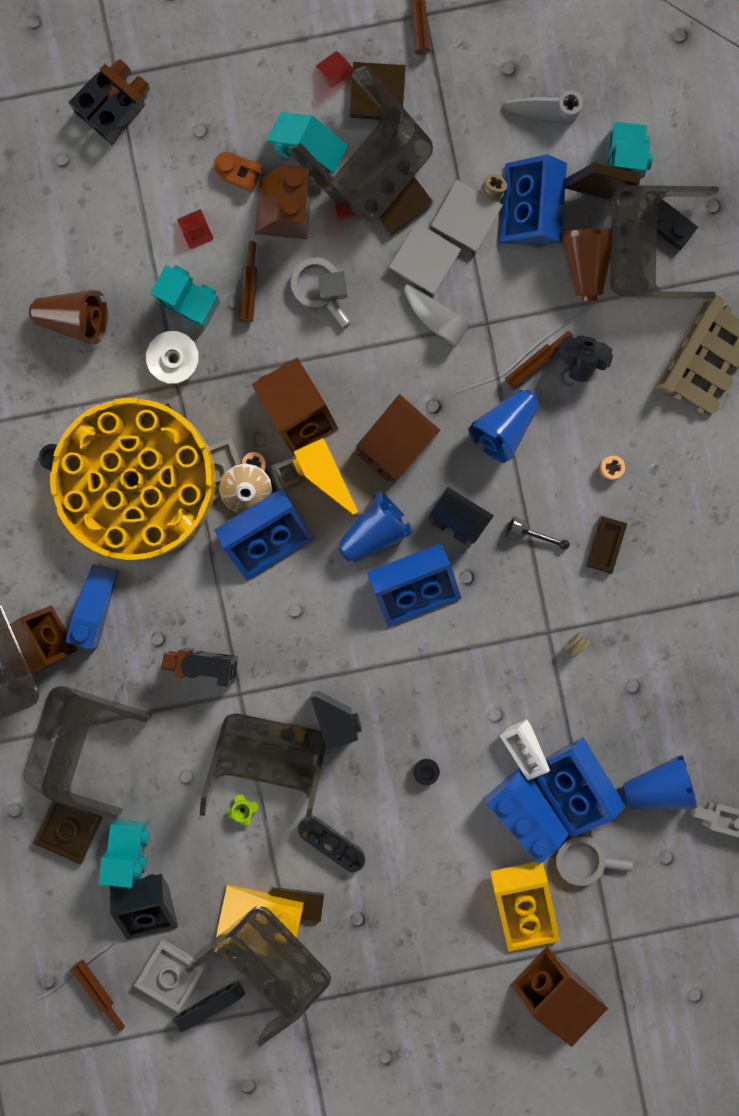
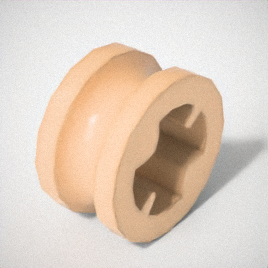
M251 452L244 456L242 464H247L248 460L253 461L255 457H258L260 459L258 462L262 463L261 469L266 470L267 463L261 454Z
M609 456L601 461L599 471L605 479L614 480L624 474L625 463L618 456ZM615 461L617 463L615 466L618 465L619 470L610 475L608 473L610 470H606V465Z

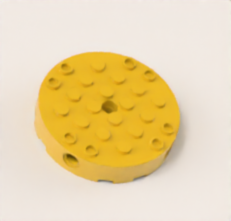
M121 398L96 405L80 415L67 428L55 449L52 472H50L51 495H53L57 507V513L63 524L78 541L102 555L124 560H140L172 552L197 533L212 507L216 488V473L212 454L206 441L190 421L158 402L138 398ZM136 472L139 477L138 485L131 487L128 483V477L131 473Z

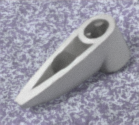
M572 90L563 93L561 97H529L505 101L504 110L534 119L568 124L577 119L583 106V98L578 92ZM565 105H571V108H573V110H567V106L565 107Z
M407 284L404 292L417 316L440 338L453 346H457L471 323Z

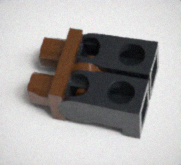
M118 59L110 67L104 64L100 68V72L96 73L68 102L73 112L91 128L93 127L94 131L111 146L118 139L117 135L124 126L145 106L143 98L150 90L149 84L140 76H137L130 85L125 81L130 75L131 69L121 59Z
M186 647L178 650V652L169 651V653H164L162 670L175 671L174 678H196L200 675L218 678V686L228 687L235 682L238 656L206 651L194 653V648Z

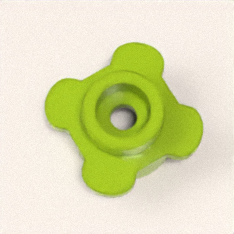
M239 794L234 798L235 803L232 808L228 809L227 815L230 819H234L237 822H241L243 826H247L251 823L253 813L257 812L258 804L255 801L250 802L246 800L244 795ZM245 808V812H241L240 809Z

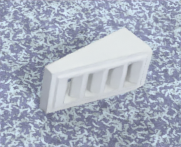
M527 719L508 727L500 735L527 780L550 771L535 733ZM530 753L531 757L526 758L525 754ZM536 762L537 766L531 769L529 764Z

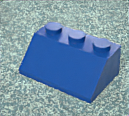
M546 154L505 163L504 179L507 182V189L503 195L501 243L535 246L561 243L565 199L564 179H566L567 172L566 162Z
M282 488L214 529L223 549L246 580H249L314 540Z
M441 543L367 572L388 627L462 599L451 564Z
M584 737L545 758L550 771L536 777L572 838L614 820L626 807Z
M520 768L515 770L484 797L488 806L539 865L560 848L569 835L567 828L536 778L527 780Z

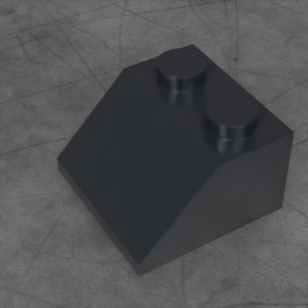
M449 487L444 489L428 515L432 519L430 524L442 531L448 528L455 533L453 538L464 545H467L468 542L475 544L494 516Z
M320 691L313 692L311 701L326 749L329 750L357 741L359 732H362L358 713L353 714L351 707Z
M151 874L135 882L132 888L110 886V914L127 940L178 928L170 889L162 874Z

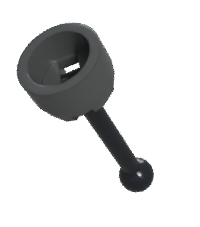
M515 516L512 517L507 529V536L514 539H521L529 535L558 545L562 550H567L570 546L567 540L560 541L529 530L526 521Z

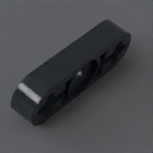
M308 815L301 819L298 833L304 841L349 872H358L363 868L365 854L360 847L316 816ZM315 823V830L320 834L322 829L327 831L322 835L320 843L315 841L318 839V835L314 832L305 833L306 827L304 824L310 825ZM326 838H337L339 847L333 851L326 849L324 846ZM344 845L348 846L345 852L349 855L358 854L359 863L353 862L349 864L348 856L343 853L341 858L337 856L342 852Z
M239 980L234 981L184 1009L172 1021L179 1033L184 1032L237 1002L246 992Z

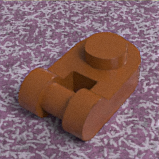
M222 152L214 160V169L219 178L248 192H253L256 186L254 183L256 177L261 175L264 168L259 163L252 160L249 161L232 152ZM242 169L248 171L245 178L239 176Z

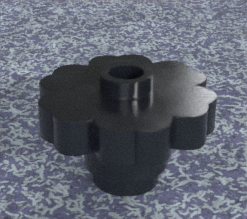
M579 335L574 338L568 336L561 340L559 358L566 364H569V376L573 380L587 382L594 375L596 369L606 370L611 366L613 349L604 342H597L592 337Z

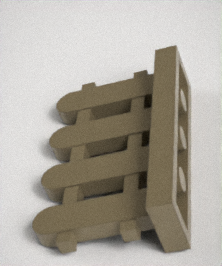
M718 295L705 298L654 388L661 394L674 392L672 398L677 401L683 398L696 406L694 412L699 415L703 414V412L714 413L719 409V401L713 394L716 389L727 390L732 386V378L726 371L729 366L739 367V319L730 313L732 308L728 305L721 308L725 299ZM721 329L735 338L732 345L717 336ZM707 352L722 361L719 368L704 360ZM694 375L709 383L706 391L691 383Z

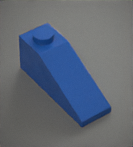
M92 564L72 615L65 642L89 649L98 647L119 571Z

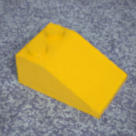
M324 438L294 451L296 458L292 461L300 477L305 475L311 483L353 516L359 514Z
M537 862L490 871L508 951L511 952L559 942L560 937L543 862L540 865Z
M227 885L216 938L263 956L292 962L304 903L274 897L266 892Z

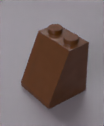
M281 165L260 180L255 234L307 239L313 188L310 168Z
M298 357L284 363L280 368L260 377L258 381L251 384L293 455H295L294 451L338 430L326 403Z
M399 394L356 445L357 449L360 450L357 455L367 464L371 462L376 464L380 468L377 472L386 481L389 482L393 479L397 482L436 438L440 429Z
M52 605L23 616L0 630V688L2 692L24 682L78 651L74 644L65 642L67 631Z
M548 947L511 984L531 1015L571 1047L608 1009L598 994Z

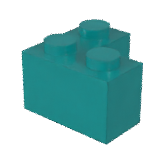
M280 112L267 138V141L275 147L274 151L285 158L294 156L297 159L304 160L308 163V168L311 171L320 175L323 172L335 173L348 146L313 115Z
M615 122L610 130L606 165L638 173L640 179L644 178L646 171L650 170L653 160V153H649L650 135H646L647 125Z
M165 264L150 294L161 306L206 329L220 303L219 298L215 295L217 291L205 284H202L201 287L192 282L193 278L189 276V272L182 267L175 265L172 268Z
M115 819L110 824L108 850L101 859L99 885L132 888L135 882L140 880L142 873H145L147 867V857L143 856L144 846L148 847L150 830H146L147 822Z

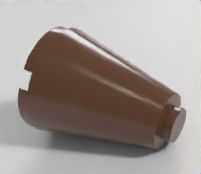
M616 228L562 231V241L575 295L581 296V301H597V295H603L616 236Z
M88 290L36 298L29 307V316L36 325L87 344L95 345L101 341L98 338L100 332H105L108 308L107 303L101 301L100 296H104L101 291Z

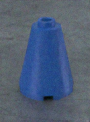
M518 390L475 420L468 428L469 435L474 443L477 444L480 441L485 446L482 451L494 460L505 463L507 460L509 462L513 458L539 408L537 396L530 390Z
M379 491L373 496L339 542L341 547L339 552L348 562L350 560L358 562L408 537L413 533L412 526L409 522L403 523L402 517L404 514L388 496L385 494L382 496Z
M683 755L677 756L623 783L624 789H620V794L624 804H629L630 809L698 808Z

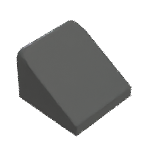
M344 271L318 275L321 302L348 298Z
M293 457L274 464L265 470V473L270 478L273 492L281 488L283 490L289 489L304 481L293 464Z

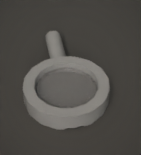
M308 258L300 262L294 269L291 277V290L296 300L304 307L310 309H323L327 307L342 328L348 326L351 321L335 300L321 302L318 275L338 272L336 267L328 260L322 258Z
M584 834L573 838L572 836L567 837L555 854V866L559 874L568 883L576 886H585L597 881L605 868L631 872L633 870V861L605 858L601 845L592 837Z

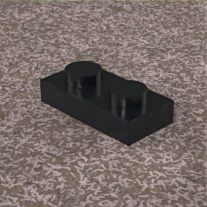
M656 195L639 217L642 222L679 250L685 246L698 229L696 224L658 195Z

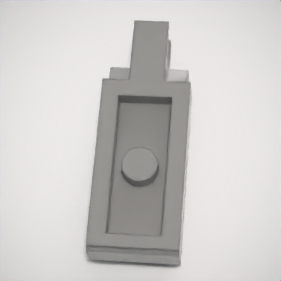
M707 802L706 807L697 805L698 808L690 809L689 814L703 819L701 825L713 831L739 837L738 808L716 802Z

